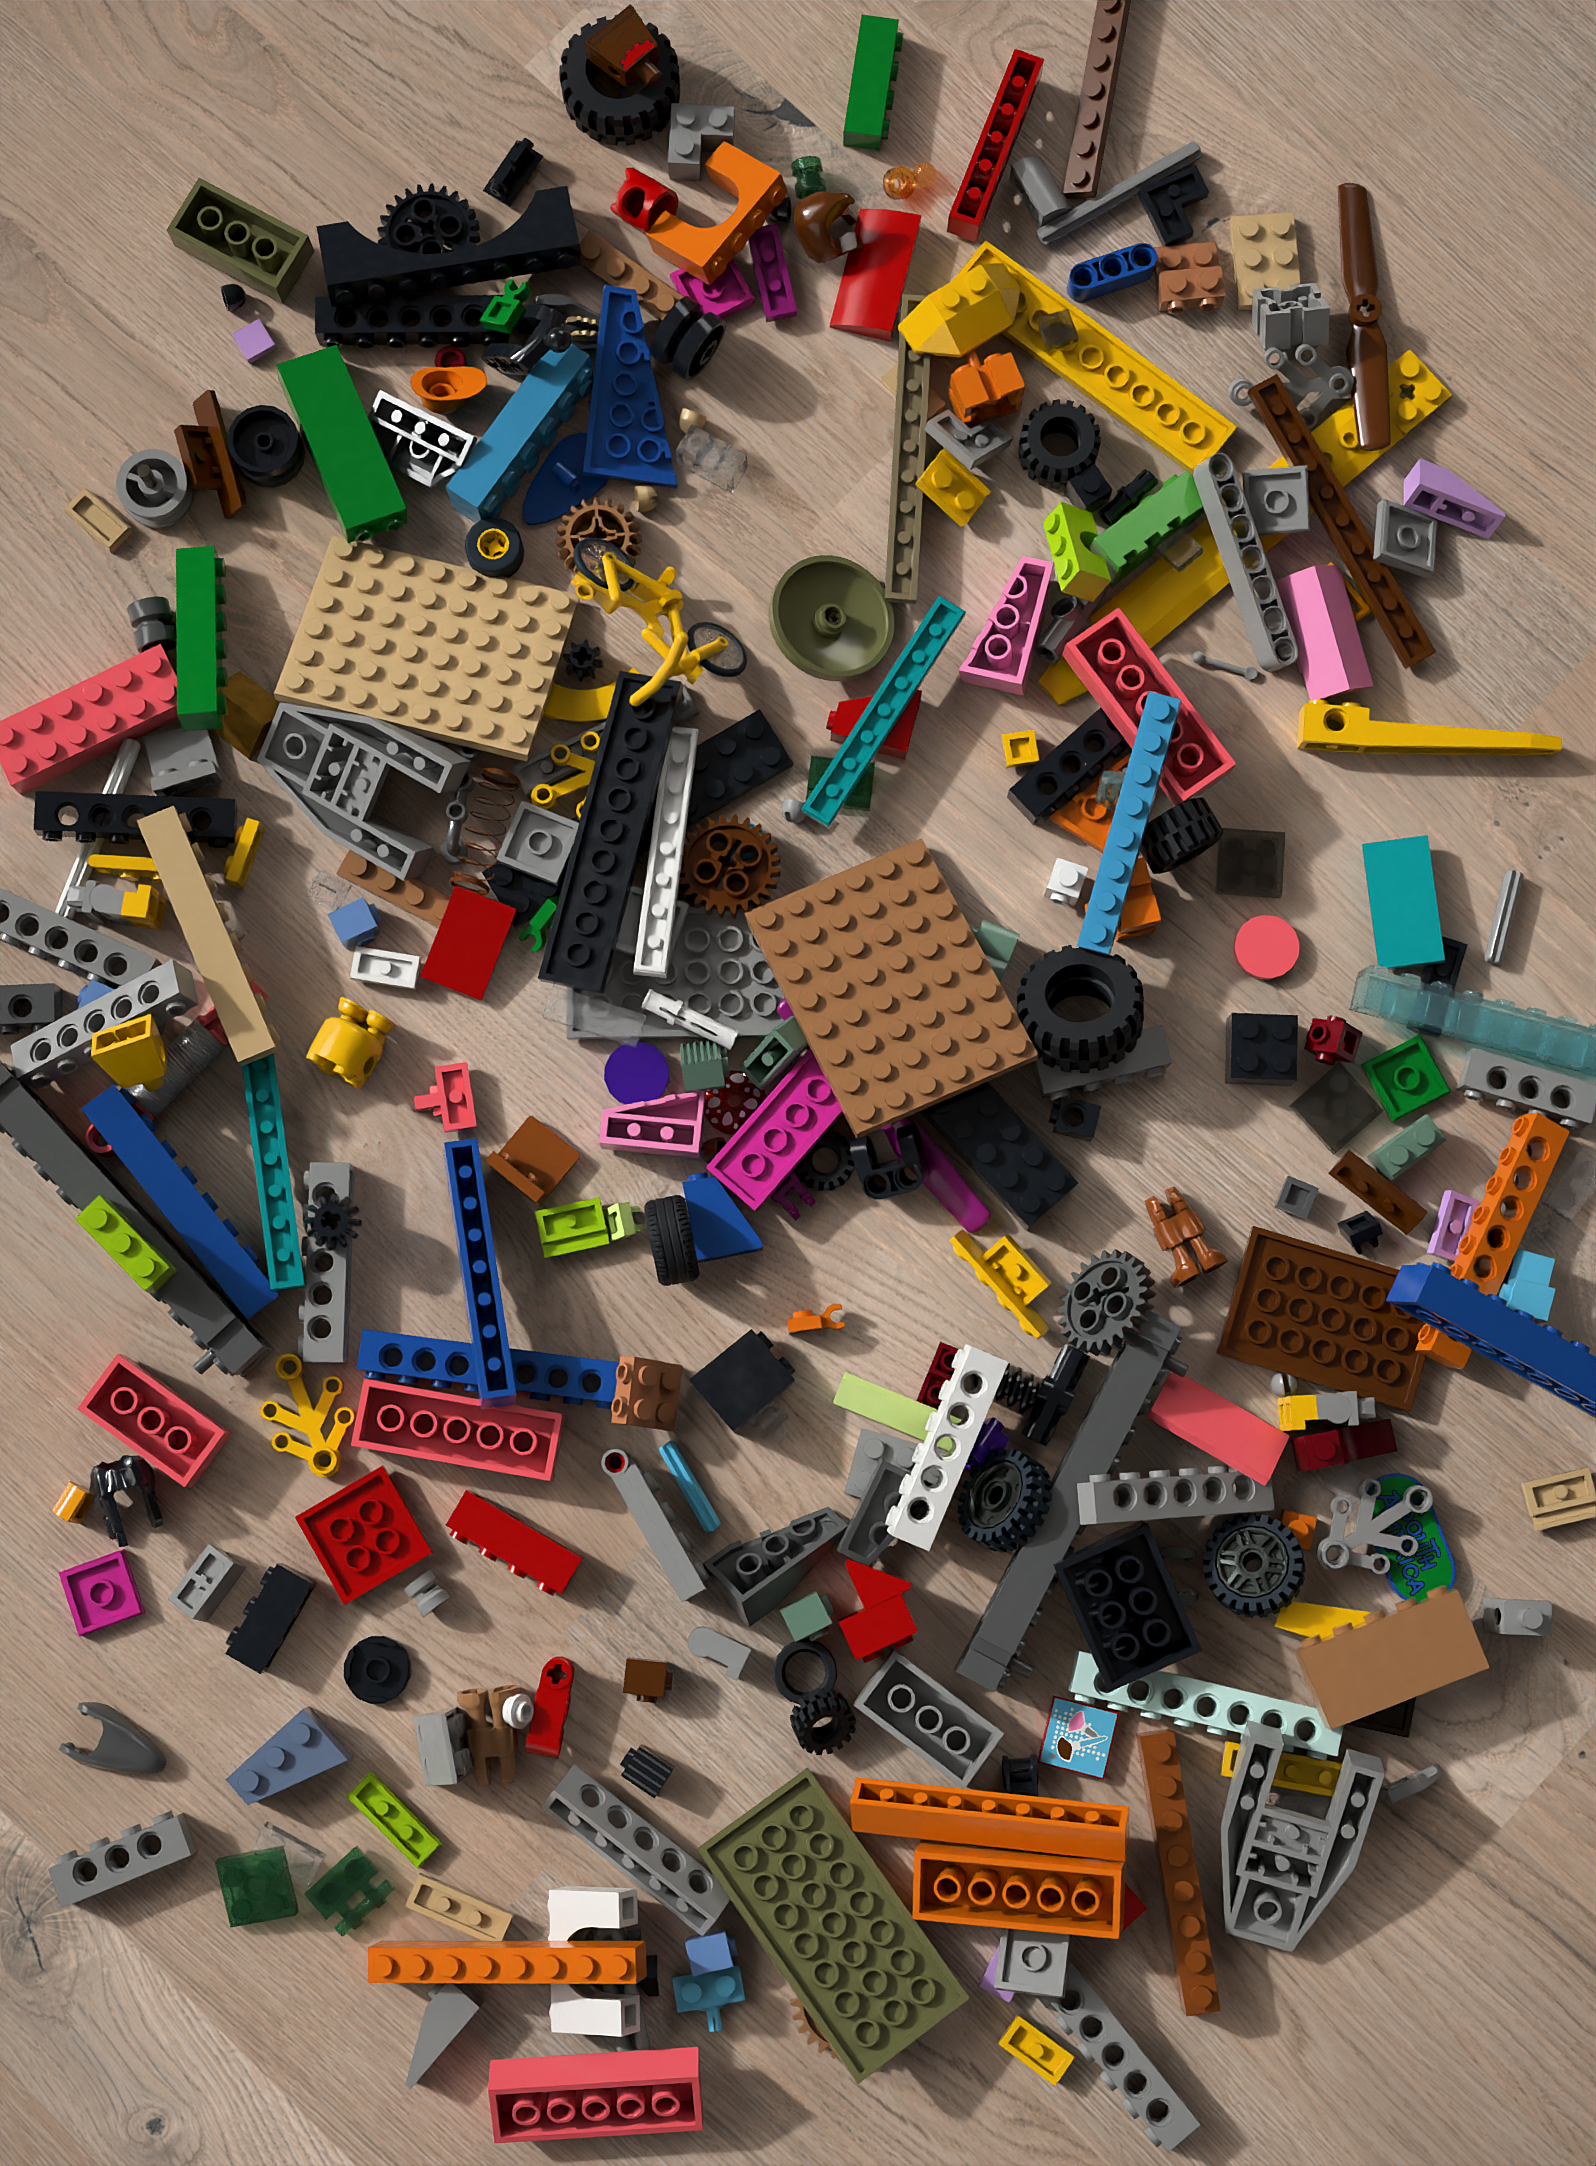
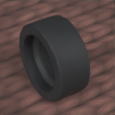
M810 1639L794 1641L786 1645L777 1655L773 1668L774 1682L780 1694L796 1704H799L798 1700L802 1697L808 1700V1693L810 1692L795 1690L786 1679L785 1668L793 1655L799 1652H810L816 1654L822 1660L825 1666V1677L822 1684L813 1690L815 1696L819 1695L818 1689H825L826 1694H828L829 1689L834 1688L837 1679L836 1662L831 1652L821 1643L810 1641Z

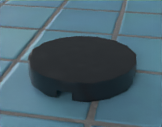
M370 1636L359 1641L348 1652L344 1662V1679L346 1684L358 1699L369 1704H383L397 1698L407 1688L411 1678V1660L407 1650L397 1640L387 1636Z

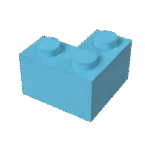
M1517 1249L1496 1296L1508 1302L1506 1307L1513 1311L1518 1309L1533 1315L1536 1324L1548 1321L1555 1288L1548 1286L1555 1259Z

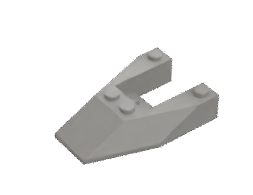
M280 702L257 759L324 835L403 881L422 876L433 847L372 812L390 767L393 766L441 794L459 789L470 763L468 759L443 745L377 718Z
M1247 1720L1238 1749L1221 1823L1225 1933L1292 1952L1355 1869L1385 1772L1381 1758L1347 1749L1325 1820L1266 1804L1284 1746L1281 1729Z

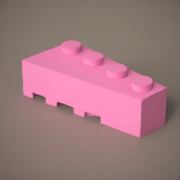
M1025 556L1021 557L1002 591L1000 600L996 607H993L980 636H977L972 645L971 652L959 669L961 682L1024 696L1035 655L1034 648L1039 640L1055 579L1054 562Z

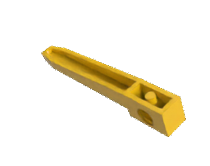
M1315 699L1310 700L1309 703H1304L1299 712L1297 749L1358 754L1498 756L1557 755L1562 750V737L1372 721L1369 720L1370 708L1361 707V704L1356 702L1328 705L1326 700ZM1326 720H1336L1340 724L1341 730H1330Z

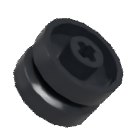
M685 296L671 308L659 325L650 345V356L664 365L673 362V372L683 379L690 381L705 368L718 349L725 334L726 321L712 312L703 315V305L691 297Z
M258 405L247 408L236 416L229 428L227 442L230 453L245 478L257 486L269 488L285 485L295 478L304 465L305 448L297 427L288 414L275 406Z

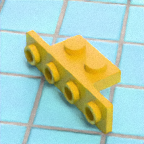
M963 1229L950 1239L957 1256L969 1262L975 1269V1275L979 1281L992 1288L997 1294L999 1303L1006 1310L1012 1311L1020 1320L1021 1328L1028 1335L1034 1336L1039 1340L1050 1330L1049 1325L1029 1303L1052 1282L1008 1233L986 1253L980 1249Z

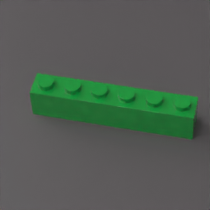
M214 545L176 549L177 715L184 732L223 728V715H228V701L226 695H223V687L228 686L227 670L222 664V659H227L228 657L226 641L222 639V632L227 631L225 612H222V604L227 603L225 586L221 585V577H226V565L224 558L218 557Z

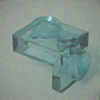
M1123 768L1122 772L1103 771L1096 803L1115 812L1127 768Z

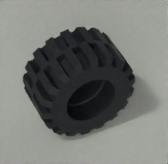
M1060 399L1053 400L1051 406L1044 402L1040 404L1039 411L1034 408L1029 414V419L1024 421L1019 440L1018 456L1022 458L1021 466L1023 470L1029 469L1028 477L1032 480L1036 477L1039 478V485L1043 487L1046 486V483H1051L1052 489H1059V485L1064 484L1066 489L1069 479L1096 463L1101 444L1099 425H1094L1095 417L1092 413L1085 414L1086 408L1080 404L1078 408L1073 407L1074 401L1067 400L1066 404H1060ZM1051 433H1063L1074 440L1077 450L1067 456H1055L1043 447L1041 440Z
M1193 798L1167 810L1147 824L1140 852L1145 857V861L1153 874L1166 873L1187 863L1212 847L1222 837L1224 830L1205 798Z

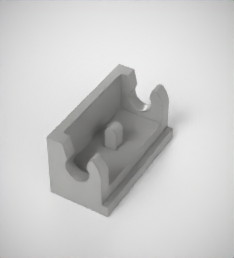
M208 1544L168 1600L192 1619L207 1622L247 1567L241 1562L230 1558L226 1551Z

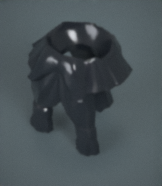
M123 1455L119 1460L111 1463L102 1461L99 1465L93 1467L90 1474L89 1492L94 1493V1503L97 1510L103 1515L109 1538L112 1540L117 1539L119 1547L128 1546V1542L115 1502V1492L139 1486L152 1527L156 1528L163 1525V1516L156 1502L158 1500L156 1491H154L156 1477L153 1468L139 1455Z

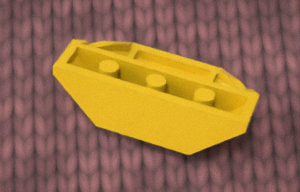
M1004 263L980 264L929 294L898 325V330L915 354L928 353L937 356L961 358L1013 327L1021 287Z

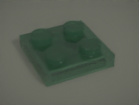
M284 1846L219 1857L215 1861L231 1928L296 1916L299 1912Z

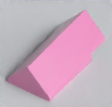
M1339 565L1312 566L1278 579L1276 581L1277 588L1298 647V658L1296 661L1299 673H1303L1309 700H1324L1372 688L1373 682Z

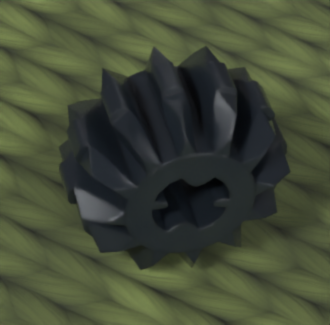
M332 1193L329 1204L325 1197L319 1196L318 1202L321 1207L319 1209L314 1205H309L308 1210L314 1213L315 1216L304 1218V1223L315 1225L306 1232L307 1236L315 1237L318 1235L315 1244L322 1247L327 1241L328 1249L331 1251L336 1249L337 1240L342 1247L347 1248L349 1244L346 1236L349 1235L354 1239H357L359 1236L351 1229L352 1226H362L360 1219H352V1217L360 1212V1209L357 1206L349 1208L351 1199L347 1196L339 1203L338 1194ZM332 1214L337 1218H341L340 1222H336L339 1224L336 1229L326 1226V1222H330L328 1217Z

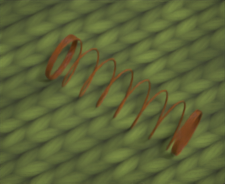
M484 768L481 776L488 782H478L484 788L507 792L509 795H511L509 792L517 790L520 786V779L517 776L496 768ZM484 773L501 774L515 780L516 783L501 782ZM480 783L489 784L498 787L502 790L489 788L481 785ZM499 786L508 787V788H516V789H513V790H505V789H503V788H501V787H499ZM511 795L513 802L508 805H501L484 797H474L480 803L504 808L509 813L507 819L496 820L491 816L474 811L469 813L479 819L497 821L505 828L499 821H505L511 817L510 812L504 806L512 805L515 802V798ZM476 798L485 799L495 804L485 803L477 800ZM472 813L481 814L491 819L478 817L476 815H473ZM465 827L470 832L494 837L499 841L500 847L488 850L466 841L461 842L462 845L476 850L488 851L497 858L491 851L499 850L502 847V843L495 836L505 834L506 828L504 833L492 835L479 828ZM467 828H473V829H476V830H480V831L485 832V833H487V834L478 833V832L469 830V829H467ZM463 843L472 844V845L478 846V847H480V848H482V849L474 848V847L465 845V844H463ZM456 857L458 860L468 864L484 866L491 873L492 871L486 866L497 863L496 860L493 864H481L466 857ZM459 858H464V859H467V860L476 862V863H478V864L470 863V862L461 860V859H459ZM452 872L455 875L450 878V884L453 887L458 885L481 895L489 893V887L482 881L490 880L491 878L477 879L465 873ZM455 873H459V874H462V875H466V876H468V877L459 876V875H457V874H455ZM454 880L469 882L485 890L467 888L454 882Z

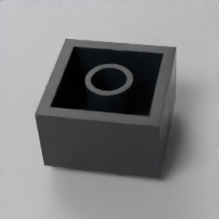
M1231 1013L1226 1019L1225 1084L1291 1086L1297 1081L1298 1015Z

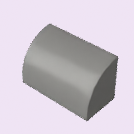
M1040 156L1026 157L1011 165L1009 179L1039 228L1072 210Z

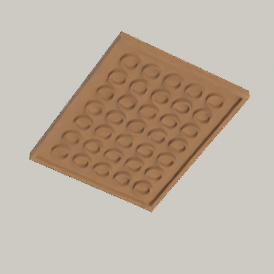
M922 838L744 913L745 920L856 1138H860L1038 1060V1053Z

